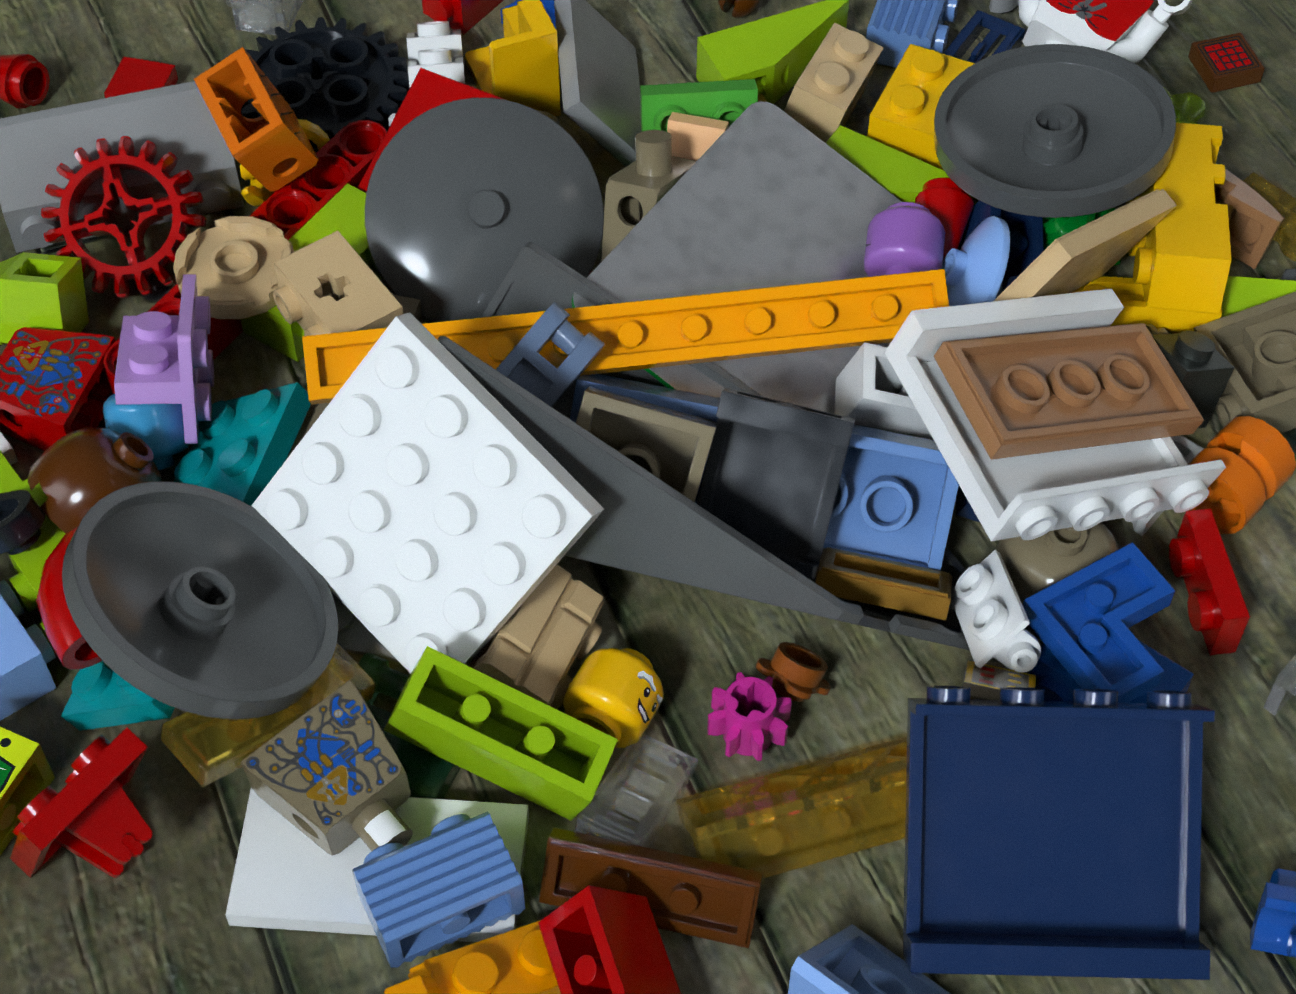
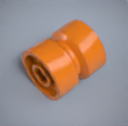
M1238 416L1229 421L1208 442L1207 448L1199 452L1188 463V465L1222 460L1226 466L1223 472L1207 488L1209 490L1208 497L1189 511L1211 508L1220 534H1235L1243 529L1262 509L1264 502L1273 497L1292 477L1296 468V461L1289 442L1276 428L1261 419L1251 416Z

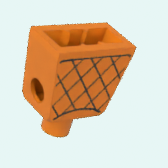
M241 47L194 78L232 156L269 192L279 190L316 166L318 157L293 110L244 47ZM249 99H253L254 101L251 104L262 116L254 119L246 118L241 114L242 106Z

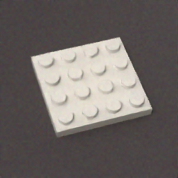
M410 312L396 316L251 505L325 578L332 593L410 674L427 646L469 666L604 511V508Z

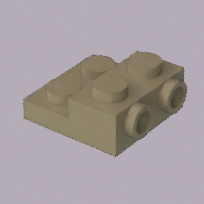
M1296 292L1194 327L1195 332L1210 338L1215 344V349L1235 367L1215 407L1222 427L1235 417L1251 416L1265 421L1280 433L1296 428Z

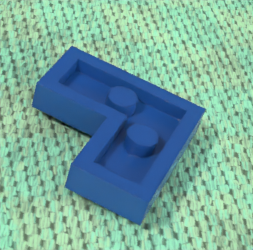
M1133 542L1024 599L1023 607L1030 621L1029 626L1081 689L1117 690L1118 703H1128L1160 685L1164 669L1128 628L1170 606L1175 589Z

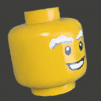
M603 648L591 653L585 659L566 690L563 706L567 715L618 739L615 748H626L641 739L661 705L664 691L661 680L654 671L652 663L642 653L629 648L621 650L617 648Z

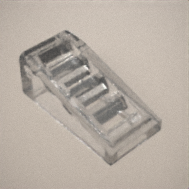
M643 734L637 743L625 748L596 790L592 802L578 816L574 832L652 848L695 772L699 759ZM637 764L669 777L668 781L664 782L636 769ZM626 786V787H628V788H630V789H633V790H635V791H637V792H639V793H641V794H643V795H645V796H648V797H650V798H652V799H655V801H652V800H650V799H648V798H645V797H643V796H641V795H639V794H637V793H635V792H633V791H631V790H628V789H626V788H624V787ZM611 809H614V810H616V811H618V812H620V813H622V814H625V815H627V816H629V817H631V818H633V819L639 821L640 824L637 823V822H635V821H633V820H631V819H628V818H626V817H624V816H622V815H620V814H618V813H616V812H614V811H612Z

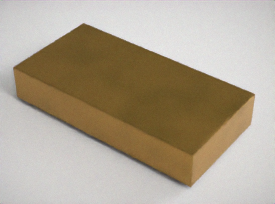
M831 547L823 548L815 582L835 597L946 620L951 601L952 575L950 573Z

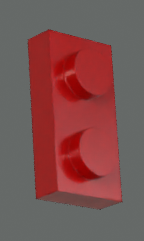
M1211 508L1186 511L1177 537L1170 541L1169 558L1173 573L1176 577H1183L1189 594L1187 608L1191 626L1196 632H1202L1210 656L1235 653L1250 615Z

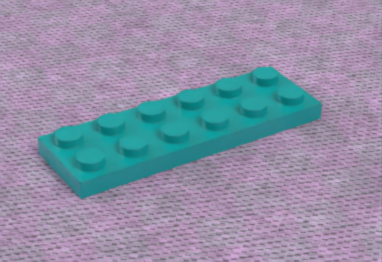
M296 382L269 390L263 389L254 394L227 401H217L212 404L211 421L199 422L198 444H192L187 455L176 466L174 482L187 483L219 491L251 506L286 461L311 405L308 399V392ZM101 661L93 666L80 669L71 685L72 694L61 717L76 729L82 731L171 718L175 707L156 700L135 688Z

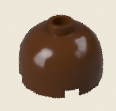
M84 427L69 432L44 451L30 467L28 484L32 491L40 483L41 489L48 497L40 506L41 509L66 534L78 527L90 508L108 494L139 483L162 482L156 464L152 460L154 457L152 450L141 438L129 432L121 434L111 429Z

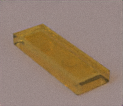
M337 643L329 664L314 686L304 697L290 707L271 715L251 719H219L186 712L163 723L161 741L202 787H205L243 767L241 764L243 759L347 681L351 680L365 702L373 698L376 683Z

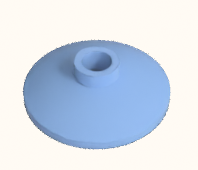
M996 216L986 218L968 236L960 250L952 248L945 256L942 269L945 270L949 306L993 302L1005 275L1010 252V230L1004 219Z

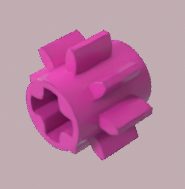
M740 672L737 673L736 681L728 687L727 691L714 687L712 690L711 708L714 711L708 714L707 732L711 736L723 734V739L726 743V756L731 757L737 753L744 756H753L756 761H762L763 752L770 746L771 742L781 746H785L787 743L788 725L785 721L790 719L792 701L791 698L787 697L776 698V693L772 688V677L769 676L762 680L756 677H745Z

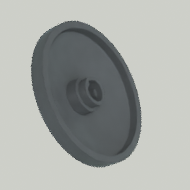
M1032 45L1006 50L982 59L965 69L950 82L943 91L935 110L934 144L937 158L949 178L958 187L979 201L995 208L1021 215L1051 218L1075 217L1119 206L1140 195L1156 182L1168 166L1172 156L1176 115L1172 101L1163 86L1146 70L1123 57L1099 49L1077 45Z
M468 98L439 105L414 118L391 139L381 153L371 174L366 192L365 230L368 247L377 271L393 295L419 299L421 301L422 317L428 323L481 318L519 252L528 242H533L587 278L599 253L603 235L604 211L601 190L591 163L581 147L570 134L548 116L528 106L504 99Z
M147 482L127 486L108 494L90 508L80 522L66 549L62 568L63 591L71 616L81 635L92 650L116 674L135 688L169 706L189 713L219 719H251L271 715L290 707L304 697L324 672L333 656L337 644L338 617L335 602L325 578L254 507L234 497L206 487L179 482Z

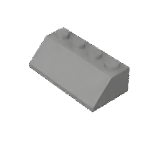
M195 81L0 118V205L16 253L66 243V241L60 243L45 241V232L49 229L61 227L60 221H51L41 216L42 208H60L61 200L48 195L45 189L48 184H55L62 189L66 188L69 180L62 177L56 170L60 163L69 166L75 172L83 167L75 157L74 151L76 149L83 148L90 154L93 161L100 158L96 149V141L101 138H105L109 142L113 155H117L119 152V141L122 136H129L133 140L134 156L139 155L142 145L147 140L154 142L157 146V154L153 162L155 164L168 152L173 153L178 158V161L169 175L172 177L180 171L189 170L194 176V180L190 185L181 190L182 194L200 192L204 198V202L198 206L187 208L188 214L204 215L243 207L244 202L234 157ZM120 170L123 181L127 184L133 198L147 199L153 197L154 199L168 196L162 184L154 177L139 171ZM103 176L96 180L83 195L78 209L77 220L84 219V215L98 210L104 200ZM119 198L120 205L114 209L118 214L112 213L110 217L111 222L106 224H116L124 231L131 230L135 225L130 220L137 222L139 218L138 213L142 211L131 210ZM172 214L164 216V220L157 221L151 225L172 221ZM93 235V236L85 237V238H82V239L92 238V237H96V236Z

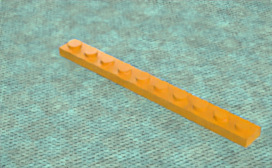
M939 269L577 307L564 310L570 314L567 321L585 336L592 332L605 343L597 357L580 374L582 376L862 346L864 342L870 344L890 343L912 310L949 306L945 270ZM545 311L425 323L422 325L436 339L440 336H446L496 370ZM387 328L302 336L310 404L330 403ZM551 340L539 352L541 356L556 368L568 357Z

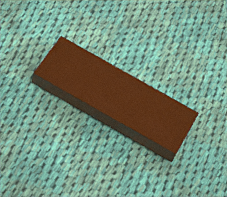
M553 828L547 841L539 902L560 907L588 885L647 897L658 929L749 948L753 936L764 873Z

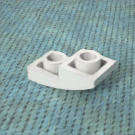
M449 21L417 23V32L407 33L406 38L409 60V87H411L420 68L465 84L461 29L450 30Z

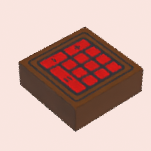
M1241 32L1193 42L1188 58L1211 93L1259 83L1265 69Z

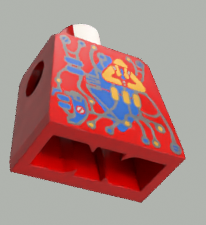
M27 327L15 331L0 355V432L45 451L69 432L84 427L97 428L104 416L103 405L107 398L113 394L103 361L105 353L116 341L115 337Z

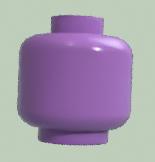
M914 202L895 203L876 214L870 221L867 230L864 270L868 277L942 269L945 243V228L929 209Z

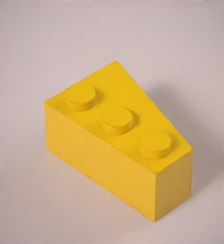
M1176 122L1174 147L1168 166L1152 186L1126 202L1128 204L1157 189L1159 191L1164 189L1177 205L1128 251L1129 256H1135L1133 282L1134 284H1142L1146 307L1220 314L1232 260L1228 205L1216 204L1214 184L1224 185L1226 178L1225 165L1216 164L1219 147L1223 140L1222 126Z

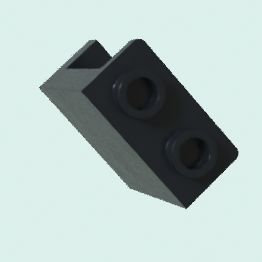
M725 388L721 392L716 417H718L697 504L808 579L815 580L855 419Z

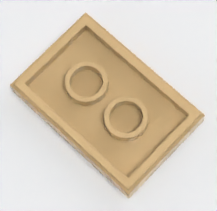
M1157 189L1055 239L994 301L1065 294L1103 276L1177 205L1164 189L1160 191Z

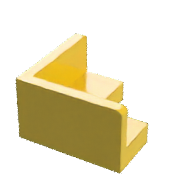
M541 0L518 1L516 6L502 9L504 38L490 42L487 47L466 52V65L479 90L520 103L535 110L547 111L555 117L560 116L557 31Z

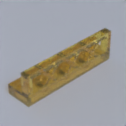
M907 736L676 799L679 819L693 838L696 857L698 859L763 872V878L904 839Z

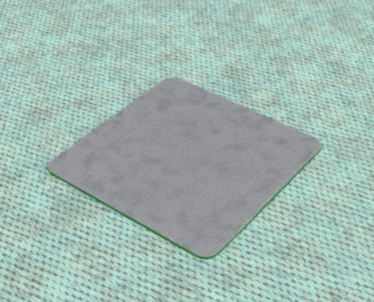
M755 102L748 106L591 272L587 279L625 303L868 277L864 270L868 225L876 214L902 201L779 107L769 102ZM574 292L572 308L596 306ZM881 343L874 345L888 347L890 343ZM861 346L713 361L712 363L763 397L835 414L836 378ZM688 364L644 369L667 388L720 398L722 390L725 389Z

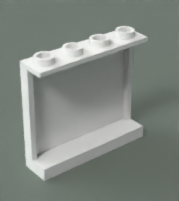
M1112 288L912 310L884 352L991 542L1014 537H1021L1023 540H1033L1049 531L1073 527L1076 531H1083L1096 526L1100 522L1124 518L1127 522H1133L1146 517L1150 513L1173 509L1176 513L1186 512L1201 504L1208 497L1209 490L1207 488L1226 468L1222 460L1188 465L1171 437L990 459L934 358L941 344L944 341L1110 326L1124 308Z

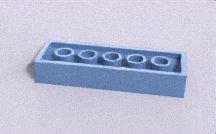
M601 374L582 375L576 381L570 420L576 423L584 391L589 386L715 421L716 423L718 419L716 413L720 398ZM854 424L823 548L831 547L941 571L959 484L934 440ZM706 461V464H705V468H704V471H703V475H702L701 482H700V485H699V489H698V492H697V496H696V499H695V503H696V504H697V502H698V498H699V494H700V490H701V485H702V481H703V477H704V473H705L707 461Z

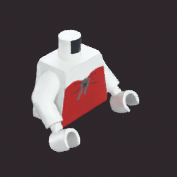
M1018 0L1019 18L1028 27L1022 42L1025 46L1067 44L1090 47L1137 63L1145 57L1167 30L1169 25L1166 21L1169 17L1185 13L1190 8L1192 0H1184L1175 7L1167 5L1165 0H1158L1159 5L1154 11L1150 10L1154 3L1153 0Z

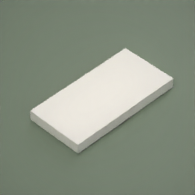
M251 788L225 914L229 926L376 936L358 895L352 871L353 868L363 865L364 859L372 851L361 838H358L339 854L333 856L328 854L262 800ZM409 797L406 802L395 809V812L413 832L411 839L405 846L431 836L433 828L448 817L466 814L471 819L489 812L522 879L529 822L528 805ZM512 914L507 920H499L493 926H485L480 932H472L466 938H458L456 941L478 942L516 929L518 915Z

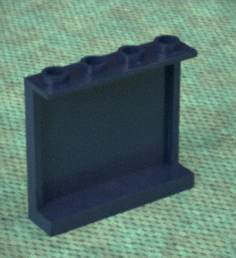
M934 685L927 686L926 698H908L903 959L910 973L1210 980V949L1199 941L1203 722H1215L1214 710L1198 704H1192L1191 692L1173 690L1147 691L1146 703H1118L1117 690L1073 689V702L1044 701L1045 689L1001 687L1000 700L971 699L970 687Z

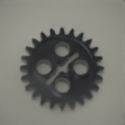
M319 17L315 27L308 29L301 20H297L295 31L291 33L278 26L275 28V40L271 41L259 36L256 38L258 51L246 50L289 104L297 119L307 120L318 125L329 136V139L334 137L346 125L359 120H370L379 123L384 128L385 125L389 126L388 118L392 113L396 114L410 89L406 58L399 57L398 45L396 43L386 44L385 35L382 31L368 37L367 24L361 23L353 30H348L345 18H341L334 27H327L324 18ZM249 99L242 106L241 114L246 118L254 119L262 116L251 104L254 101L253 99ZM308 139L315 153L319 151L317 146Z

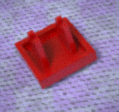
M128 727L111 743L103 735L95 739L72 763L71 767L74 771L65 780L67 785L59 793L51 786H47L18 815L17 818L21 822L12 832L17 836L10 859L31 878L63 846L113 878L119 877L124 870L123 865L127 864L131 857H139L144 850L143 844L148 843L153 835L148 824L122 789L132 779L148 746Z

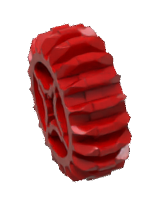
M129 136L121 137L117 155H113L112 148L105 138L98 139L96 141V149L100 158L94 161L83 148L76 149L74 151L75 157L83 166L79 171L75 172L63 163H60L56 168L62 177L69 180L66 188L62 189L55 184H48L46 186L45 192L61 200L60 208H42L41 216L51 221H60L61 227L49 229L45 232V241L49 243L66 241L67 245L57 251L55 255L81 258L83 279H86L92 271L95 272L92 280V290L94 292L102 294L107 289L110 279L113 278L115 279L114 290L116 296L127 298L130 292V280L135 279L140 293L147 296L152 294V284L149 276L154 273L165 286L172 285L174 283L173 277L165 266L171 261L174 263L176 250L187 237L188 227L201 228L206 226V218L204 216L188 214L187 208L203 203V195L200 192H188L185 194L181 192L183 188L190 185L194 180L192 173L189 170H184L171 177L169 174L175 168L178 158L173 153L168 152L157 164L153 163L157 154V146L154 142L148 140L142 145L139 155L134 156V143ZM120 170L139 171L154 177L162 184L168 196L154 199L153 197L147 199L133 198L127 184L123 181ZM103 176L104 200L98 210L84 215V219L77 220L78 209L83 195L96 180ZM119 198L131 210L142 211L138 213L139 218L137 222L130 220L135 225L133 229L129 230L130 237L118 225L106 224L111 222L110 217L112 213L118 214L114 209L120 205ZM172 214V225L165 243L153 256L146 260L144 253L146 251L144 243L146 230L151 224L164 220V216ZM93 235L96 237L106 235L116 237L121 250L126 254L129 266H114L101 262L87 249L82 238Z

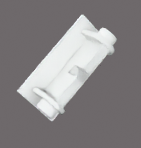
M995 549L980 564L969 567L960 576L951 591V602L977 667L981 669L994 657L1011 670L1021 673L1028 672L1036 666L1041 656V646L1037 638L1025 629L1030 624V621L1001 554Z

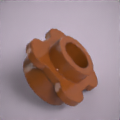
M782 642L778 645L772 660L759 658L756 663V668L760 673L773 678L772 688L782 697L791 698L792 701L802 702L805 699H810L812 694L815 693L828 695L831 689V685L823 679L828 669L827 663L819 655L803 646Z

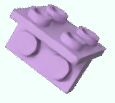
M183 274L179 315H167L163 312L150 311L137 316H123L114 378L116 405L182 404L185 444H198L199 422L211 421V387L214 386L213 350H208L207 336L211 330L209 296H198L196 274Z

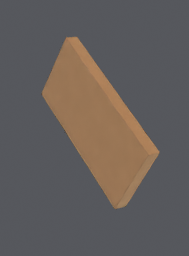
M1144 323L944 341L934 355L937 364L991 460L1193 434L1204 421Z

